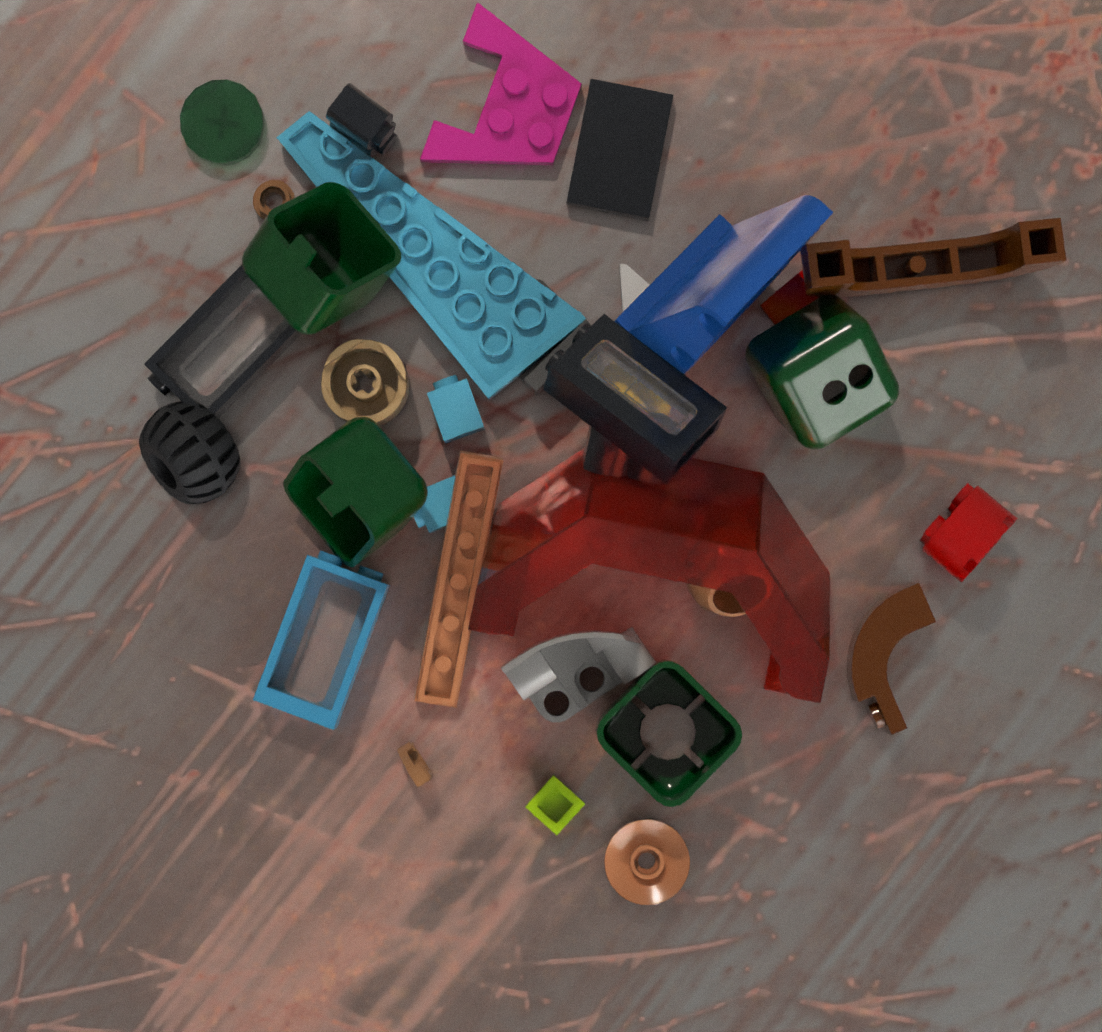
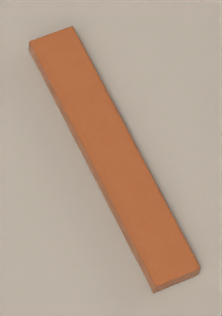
M460 450L414 701L457 708L503 465V458Z

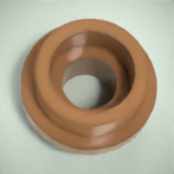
M269 180L262 183L256 189L253 196V206L256 213L263 220L272 210L267 205V201L271 196H281L282 204L295 198L292 189L286 183L279 180Z

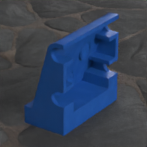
M803 195L734 225H731L719 214L619 315L615 322L685 375L774 282L789 262L800 252V249L807 244L820 229V226L833 214V211L816 197Z

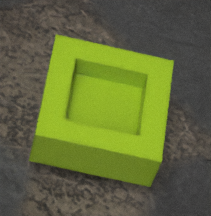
M553 774L525 805V808L557 836L585 805V802Z

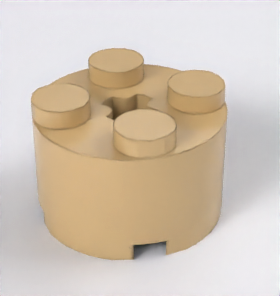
M354 339L338 346L327 358L322 372L321 391L328 407L343 421L348 422L355 417H368L379 426H382L393 420L405 406L409 396V377L401 359L389 346L374 340ZM364 374L368 379L376 377L372 382L373 391L368 394L364 390L356 392L355 389L360 385L357 379L360 375Z

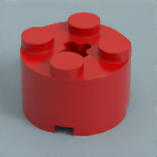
M969 483L960 490L947 508L951 515L947 519L939 515L919 540L925 545L922 550L960 583L976 568L1001 539L1002 535L1018 519L979 485L973 488Z

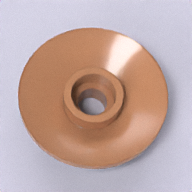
M640 819L621 827L609 841L604 858L605 872L613 889L624 899L639 905H655L669 900L683 887L690 869L689 851L681 835L670 825L654 819ZM643 853H651L655 858L654 864L649 868H643L638 863V859Z

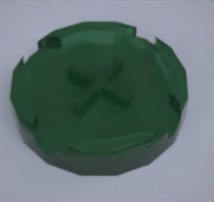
M227 79L211 80L196 87L184 101L180 113L181 134L189 149L204 161L223 165L238 163L248 158L255 151L263 137L264 112L256 96L242 84Z

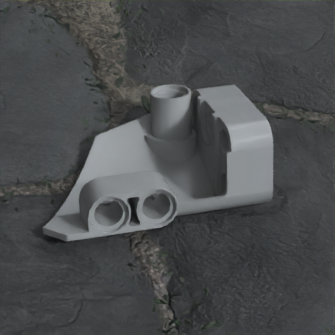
M630 627L621 634L611 631L587 630L555 635L521 651L518 656L504 664L501 669L525 701L527 698H530L540 715L550 722H563L620 683L626 684L652 667L656 661L633 627ZM597 667L602 671L604 681L599 689L589 691L580 685L579 676L585 668ZM561 691L568 697L569 705L564 713L554 715L546 710L544 699L550 692Z

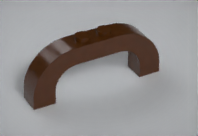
M1061 218L1018 222L1001 231L958 239L871 248H850L849 240L806 244L800 249L806 295L812 297L828 295L852 297L966 285L1029 274L1054 267L1066 261Z

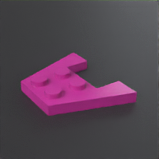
M477 2L463 39V45L500 57L498 69L474 134L434 120L420 157V162L553 166L582 83Z

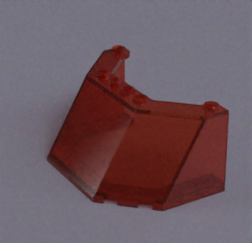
M583 448L498 504L476 588L468 630L514 637L520 610L591 564L732 593L770 650L762 689L789 694L801 700L821 703L830 660V572L765 473L691 458L667 484H652L637 481L627 476H605L583 469L585 449Z

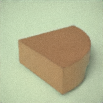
M409 741L397 749L405 768L417 788L431 780L433 773L413 742Z

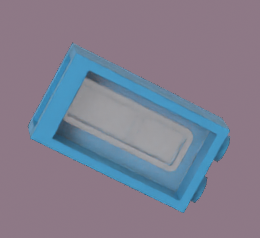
M320 550L317 558L307 555L253 700L334 730L339 724L390 585L381 582L383 573L362 565L359 566L358 572L341 567L343 562L340 561L339 557Z

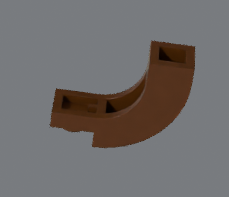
M911 583L899 588L876 602L857 625L848 649L847 680L853 701L861 702L871 697L873 704L867 706L871 719L877 729L884 727L885 732L890 735L907 729L887 679V664L890 654L896 644L906 635L936 622L920 583Z

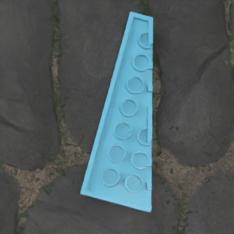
M308 111L276 137L316 187L326 182H335L348 188L397 244L401 252V261L390 275V278L489 400L565 340L586 319L580 311H577L514 262H511L496 251L487 242L440 207L430 202L409 184L399 179L382 164L364 153L312 112Z

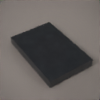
M596 79L590 80L568 191L567 205L649 221L673 94Z

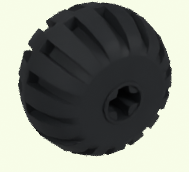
M182 401L159 408L145 423L139 438L141 455L157 482L175 499L185 504L206 503L220 497L235 481L240 469L239 451L225 425L208 408L196 402L201 408L193 410L196 405L184 404Z

